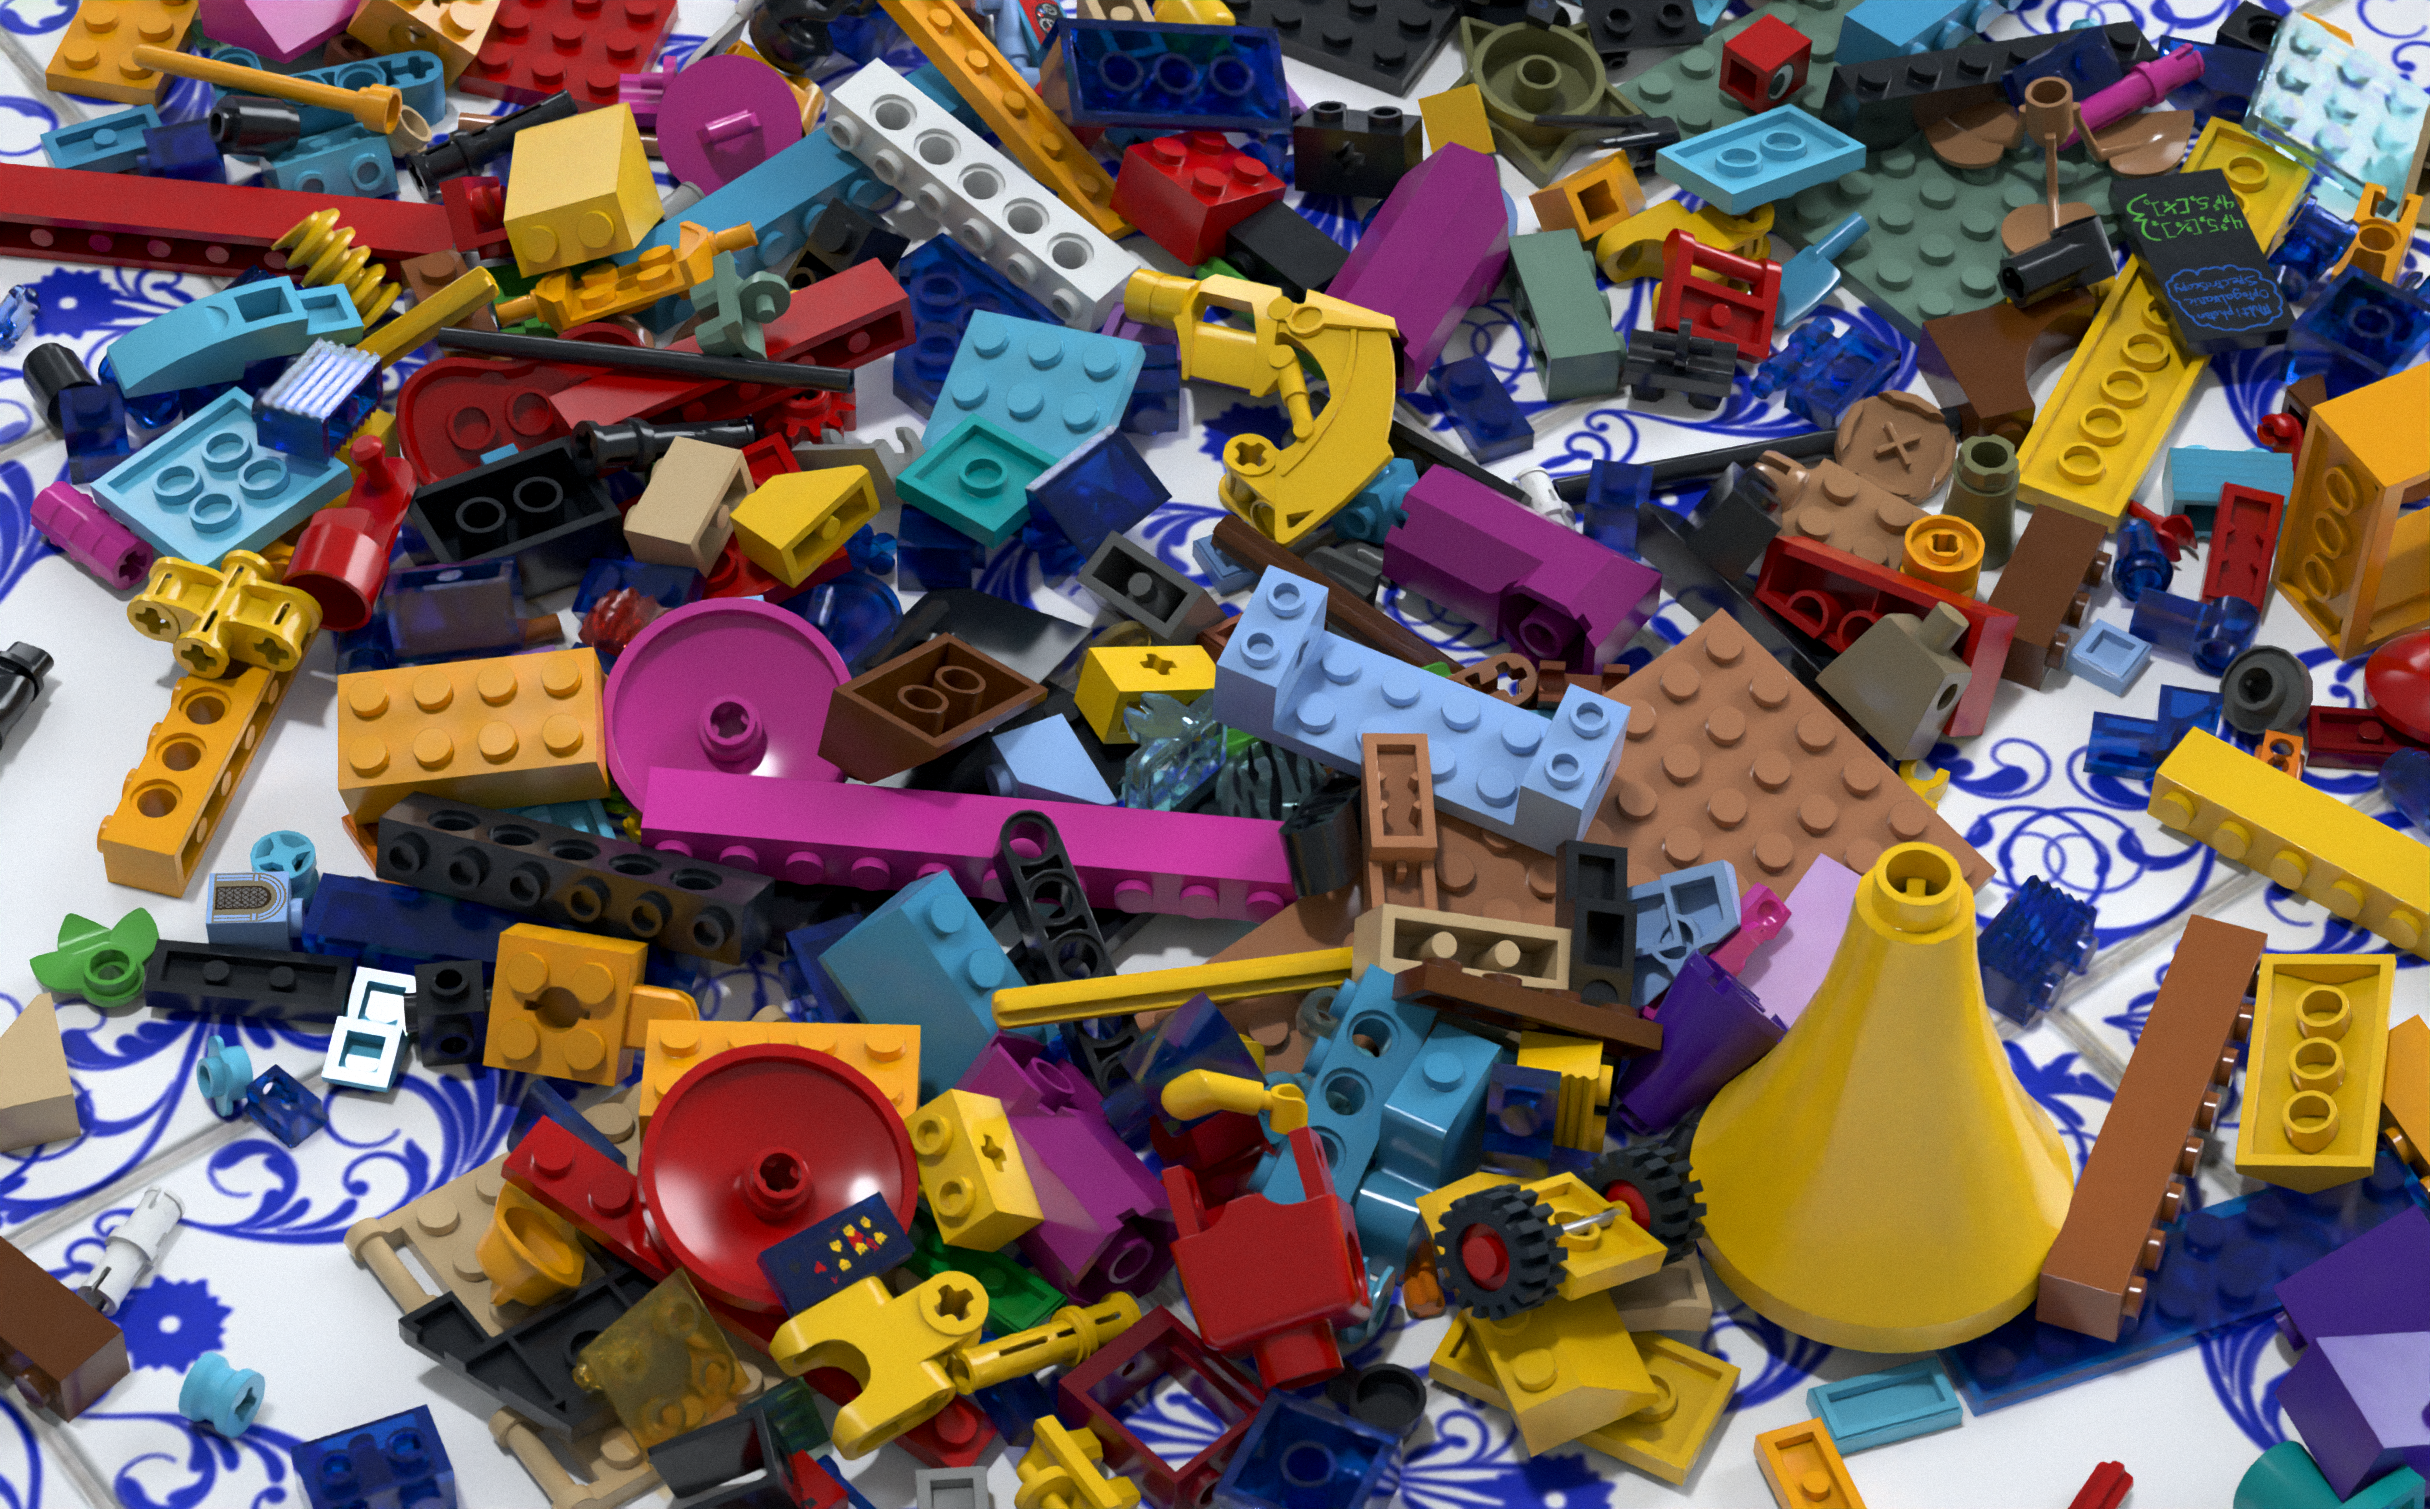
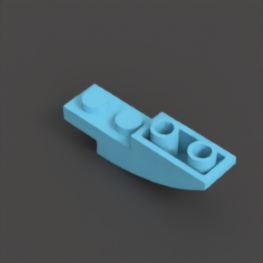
M288 275L224 290L167 312L132 330L107 346L106 356L126 399L243 379L245 362L357 344L362 341L364 325L344 283L296 291Z

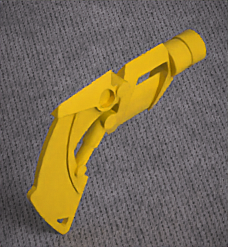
M1138 269L1133 273L1124 294L1125 314L1128 319L1134 322L1177 331L1181 351L1182 380L1188 381L1191 376L1249 389L1251 396L1260 398L1280 390L1283 404L1288 408L1294 426L1293 433L1297 438L1293 445L1275 453V540L1280 546L1290 548L1316 530L1350 502L1392 461L1394 452L1388 444V437L1393 420L1396 373L1391 338H1400L1395 318L1311 289L1307 290L1305 302L1297 304L1293 303L1289 298L1283 297L1281 288L1214 274L1200 282L1148 269ZM1214 305L1254 314L1256 333L1203 322L1207 306ZM1288 345L1299 348L1311 356L1325 373L1331 399L1315 421L1308 403L1310 396L1303 376V366L1294 350ZM1305 517L1293 528H1290V519Z

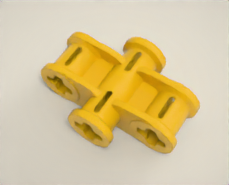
M240 549L230 551L221 563V572L208 566L184 561L177 557L165 556L158 558L150 568V583L144 593L136 595L127 607L126 615L128 620L138 632L156 641L173 643L172 652L175 660L181 667L193 675L208 679L218 678L226 671L229 665V656L274 671L285 672L292 670L301 659L302 650L300 646L306 635L314 632L323 619L321 606L314 597L298 588L276 584L277 575L266 559L251 551ZM286 605H290L289 609H286L284 607Z

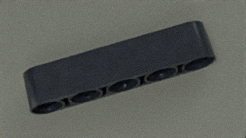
M1031 809L1017 811L1010 815L1001 827L992 859L994 869L1041 985L1116 976L1117 973L1056 825L1044 813ZM1020 838L1029 839L1038 845L1042 855L1030 859L1020 857L1013 851L1010 842ZM1046 897L1055 899L1061 903L1066 915L1055 919L1047 918L1038 912L1034 901ZM1069 957L1080 959L1089 968L1090 976L1083 979L1070 978L1062 972L1058 961ZM1127 1014L1101 1018L1110 1023L1115 1033L1114 1037L1106 1040L1096 1039L1089 1035L1083 1026L1084 1020L1057 1023L1074 1066L1082 1072L1108 1102V1110L1104 1114V1116H1108V1124L1115 1126L1135 1112L1142 1118L1146 1113L1144 1105L1152 1101L1157 1085L1145 1083L1139 1077L1135 1067L1136 1054L1145 1042L1134 1015ZM1114 1078L1128 1079L1135 1084L1139 1090L1140 1097L1132 1101L1120 1100L1111 1093L1107 1082Z

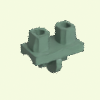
M726 250L712 257L714 277L690 288L691 302L696 313L704 322L695 327L696 341L704 354L735 356L740 353L743 358L767 360L762 323H772L775 319L786 313L791 303L789 286L782 277L765 271H758L745 280L741 279L735 272L734 257L729 250Z

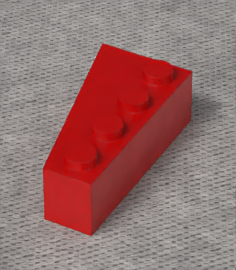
M1775 536L1768 544L1753 595L1813 639L1822 640L1840 654L1887 614H1913L1923 622L1938 602H1945L1958 610L1967 619L1969 626L1952 646L1951 650L1971 668L1972 678L1942 732L1949 737L1982 736L2019 616L1805 536Z

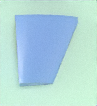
M1720 860L1660 875V880L1627 888V903L1637 904L1636 952L1630 1006L1641 1011L1673 983L1685 959L1695 948L1704 957L1741 926L1740 897L1734 865L1725 860Z

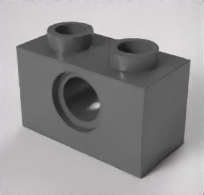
M1113 529L1075 578L1101 609L1158 646L1195 645L1197 633L1228 619V616L1204 588Z

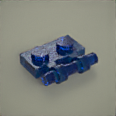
M1819 315L1810 324L1803 323L1789 335L1788 345L1781 352L1771 353L1759 364L1758 375L1750 382L1749 387L1753 395L1761 400H1766L1775 391L1780 392L1787 389L1784 408L1823 429L1839 427L1854 403L1862 398L1865 400L1871 397L1899 369L1902 351L1854 326H1851L1838 338L1833 335L1835 332L1833 322L1828 317ZM1816 360L1810 367L1803 364L1804 362Z

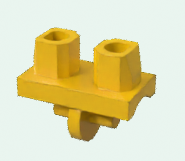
M1054 1415L1036 1419L1032 1428L1035 1433L1034 1442L1022 1458L1019 1459L1016 1466V1476L1023 1483L1015 1495L1014 1505L1016 1509H1137L1141 1501V1493L1128 1476H1117L1104 1480L1098 1472L1104 1457L1102 1444L1088 1427L1066 1431Z

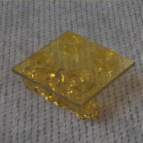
M677 1268L585 1347L576 1359L577 1367L572 1370V1377L582 1390L592 1392L595 1388L602 1389L650 1468H654L647 1454V1449L650 1446L698 1429L751 1382L683 1268Z

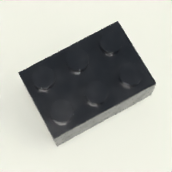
M570 435L415 489L401 525L403 548L450 623L495 611H502L625 566L622 514L597 476H583L576 470L570 451Z

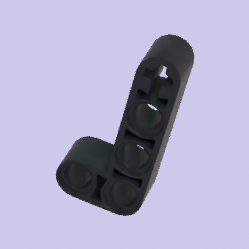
M1337 769L1330 772L1279 828L1278 835L1295 895L1307 897L1339 889L1350 883L1363 868L1361 779Z

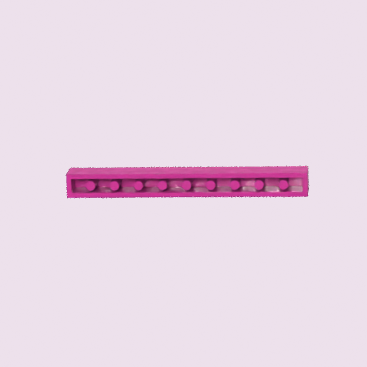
M652 766L649 769L641 824L642 846L774 877L780 881H791L801 885L826 884L858 887L869 891L881 889L900 891L911 882L947 869L965 897L988 898L998 902H1008L994 869L992 859L994 847L1001 827L1007 818L1017 811L1031 809L1044 813L1056 825L1089 907L1116 909L1127 913L1150 912L1185 915L1194 919L1220 918L1263 924L1299 899V896L1295 895L1278 835L1279 828L1286 821ZM1020 838L1010 842L1011 848L1020 857L1030 859L1042 855L1038 845L1029 839ZM1039 898L1034 901L1035 903L1055 904L1063 907L1061 903L1052 898Z

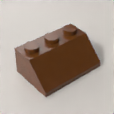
M945 632L834 688L817 755L840 768L845 776L857 781H863L869 785L934 760L1046 700L1049 689Z

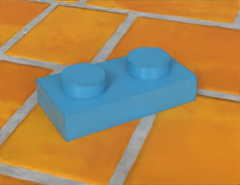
M152 103L39 134L42 152L51 168L115 173L172 157L170 138Z

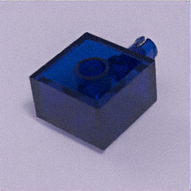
M2349 263L2289 327L2277 379L2292 385L2313 375L2321 374L2325 382L2327 401L2430 361V276L2428 275L2426 280L2417 289H2414L2413 287L2422 279L2423 272H2412L2408 274L2399 287H2396Z

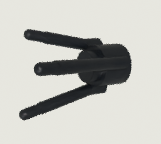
M1642 113L1626 117L1536 115L1533 119L1534 124L1540 127L1624 130L1621 135L1599 138L1595 146L1599 150L1624 149L1629 162L1635 163V167L1632 169L1637 180L1659 174L1655 172L1656 150L1681 142L1679 129L1675 121L1668 116L1646 119Z

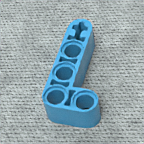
M227 47L218 50L209 58L262 70L256 54L246 48ZM408 51L286 75L357 92L362 87L370 88L373 84L398 88L402 94V105H407L417 111L425 119L429 127L438 124L447 113L443 64L438 56L427 51ZM209 83L212 109L226 95L276 98ZM277 98L282 100L285 105H291L297 110L300 118L299 140L358 123L355 121L353 114ZM229 155L235 160L242 162L259 161L258 156Z

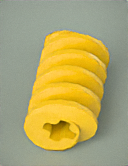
M331 208L319 213L314 211L283 235L270 248L272 251L288 246L294 249L285 264L288 270L305 264L309 267L301 282V286L304 289L320 283L324 286L344 283L363 322L364 332L393 306L401 293L402 287L396 282L383 287L378 286L387 269L383 264L363 268L371 253V249L367 245L348 250V246L356 231L349 226L336 231L332 230L340 215L337 208Z

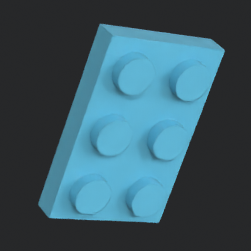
M1787 104L1656 150L1655 172L1678 184L1682 190L1691 192L1716 206L1722 213L1731 216L1748 213L1756 206L1776 199L1792 197L1800 190L1820 183L1836 181L1844 174L1864 168L1866 146L1797 107Z

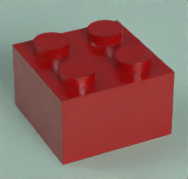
M1207 126L1197 127L1194 130L1167 137H1159L1152 141L1127 147L1109 208L1188 267L1206 263L1209 257L1224 258L1226 230L1278 198L1283 201L1288 185L1271 174L1264 163L1255 158L1248 157L1230 144L1226 136L1220 131Z

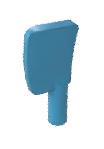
M1858 212L1851 214L1813 247L1808 245L1791 260L1782 265V278L1774 325L1777 329L1785 330L1797 323L1820 305L1840 284L1842 277L1831 261L1870 230L1868 223Z

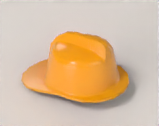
M508 1181L499 1190L493 1218L475 1249V1256L479 1266L492 1281L490 1303L496 1307L505 1304L511 1299L527 1306L537 1307L549 1301L565 1288L577 1289L582 1281L581 1276L587 1255L585 1248L576 1239L575 1226Z

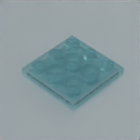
M2291 9L2278 25L2241 128L2357 201L2361 198L2366 182L2385 186L2388 190L2384 202L2379 201L2377 213L2387 218L2399 205L2428 104L2430 105V95L2422 91L2415 83L2403 79L2374 61L2367 53L2355 49L2329 33L2319 23L2311 21Z

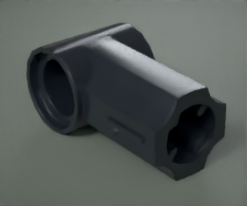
M2100 215L2084 217L2059 226L2049 232L2051 238L2001 259L1997 279L2003 295L2007 296L2016 308L2027 307L2067 288L2085 287L2117 274L2119 270Z

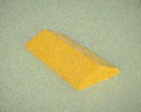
M2262 954L2234 1164L2236 1173L2305 1194H2312L2373 1175L2397 965L2395 954Z

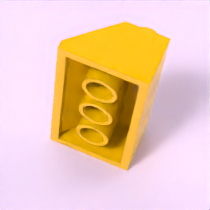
M1477 1172L1415 1199L1429 1243L1435 1255L1445 1254L1444 1247L1434 1245L1435 1233L1446 1230L1438 1221L1443 1212L1451 1210L1449 1204L1454 1200L1498 1185L1504 1186L1512 1183L1524 1186L1540 1180ZM1444 1267L1442 1270L1445 1277L1448 1278L1450 1276L1448 1268ZM1458 1289L1452 1290L1455 1298H1457L1460 1291ZM1607 1289L1571 1301L1563 1296L1556 1295L1554 1299L1544 1302L1545 1305L1497 1321H1490V1317L1485 1319L1473 1317V1307L1462 1310L1531 1457L1660 1402L1659 1394Z

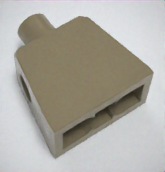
M1938 602L1923 622L1913 614H1887L1820 672L1815 681L1896 760L1925 759L1931 752L1972 678L1971 668L1951 650L1952 646L1968 628L1969 623L1958 610L1945 602Z

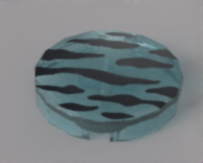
M1259 741L1238 750L1223 765L1216 784V802L1221 800L1224 816L1287 821L1326 777L1327 773L1317 761L1267 741Z

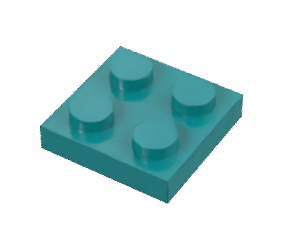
M971 413L896 477V496L994 550L1070 484L1071 465L979 415Z

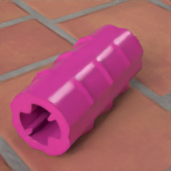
M57 481L44 488L35 498L30 509L32 526L49 537L50 543L54 546L62 547L68 551L73 560L82 562L91 568V573L96 577H103L119 590H127L141 582L150 571L154 562L153 546L106 510L95 504L93 498L88 494L80 493L65 481Z

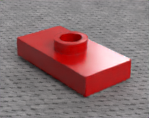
M2224 482L2220 488L2198 598L2199 604L2255 617L2262 613L2285 495Z

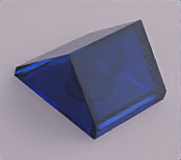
M1112 424L1107 425L1024 487L1044 585L1052 590L1056 589L1087 564L1112 529L1124 537L1173 497L1119 427Z

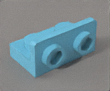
M362 122L300 139L294 150L283 152L279 157H258L262 174L281 190L375 198L395 192L399 187L387 135L366 130Z

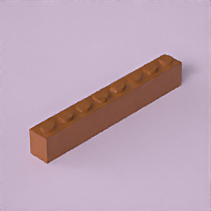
M2191 914L2072 1196L2063 1227L2053 1242L2040 1272L2035 1320L2116 1342L2125 1317L2138 1318L2148 1279L2142 1278L2144 1270L2156 1271L2160 1264L2167 1232L2161 1230L2163 1223L2175 1224L2178 1219L2185 1194V1185L2180 1184L2182 1176L2194 1178L2204 1145V1139L2198 1138L2201 1131L2212 1133L2222 1101V1094L2216 1092L2219 1086L2230 1088L2236 1073L2240 1050L2235 1049V1045L2237 1042L2248 1044L2250 1040L2255 1005H2252L2257 995L2262 954L2266 953L2268 933Z

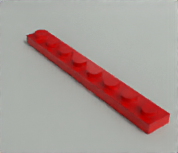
M543 1115L503 1162L500 1176L776 1363L768 1348L781 1325L798 1314L772 1315L737 1308L717 1300L690 1283L671 1265L653 1240L640 1207L637 1177ZM819 1367L797 1376V1378L842 1408L863 1393L859 1382L849 1372L838 1367ZM956 1393L954 1398L941 1411L893 1439L892 1442L932 1469L973 1467L996 1439L1002 1424Z

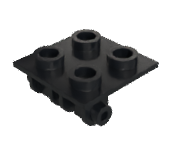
M1581 0L1594 50L1609 70H1617L1626 66L1628 63L1627 57L1631 50L1700 45L1704 43L1692 0Z

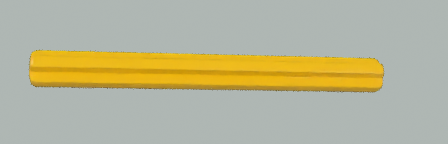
M1353 946L997 990L992 995L991 1013L997 1027L1001 1030L1340 988L1345 978L1351 980Z

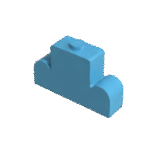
M1443 1021L1437 1023L1382 1110L1376 1166L1364 1175L1350 1202L1353 1208L1362 1256L1371 1259L1370 1272L1381 1276L1388 1266L1396 1268L1395 1283L1403 1286L1405 1283L1404 1276L1403 1281H1399L1400 1275L1404 1274L1413 1262L1417 1248L1425 1238L1427 1242L1429 1241L1415 1199L1474 1174L1511 1115L1518 1053Z

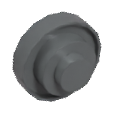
M2273 645L2254 646L2237 655L2225 669L2219 685V704L2225 718L2237 730L2261 740L2265 737L2266 729L2286 734L2295 730L2307 716L2313 700V680L2307 666L2291 652Z

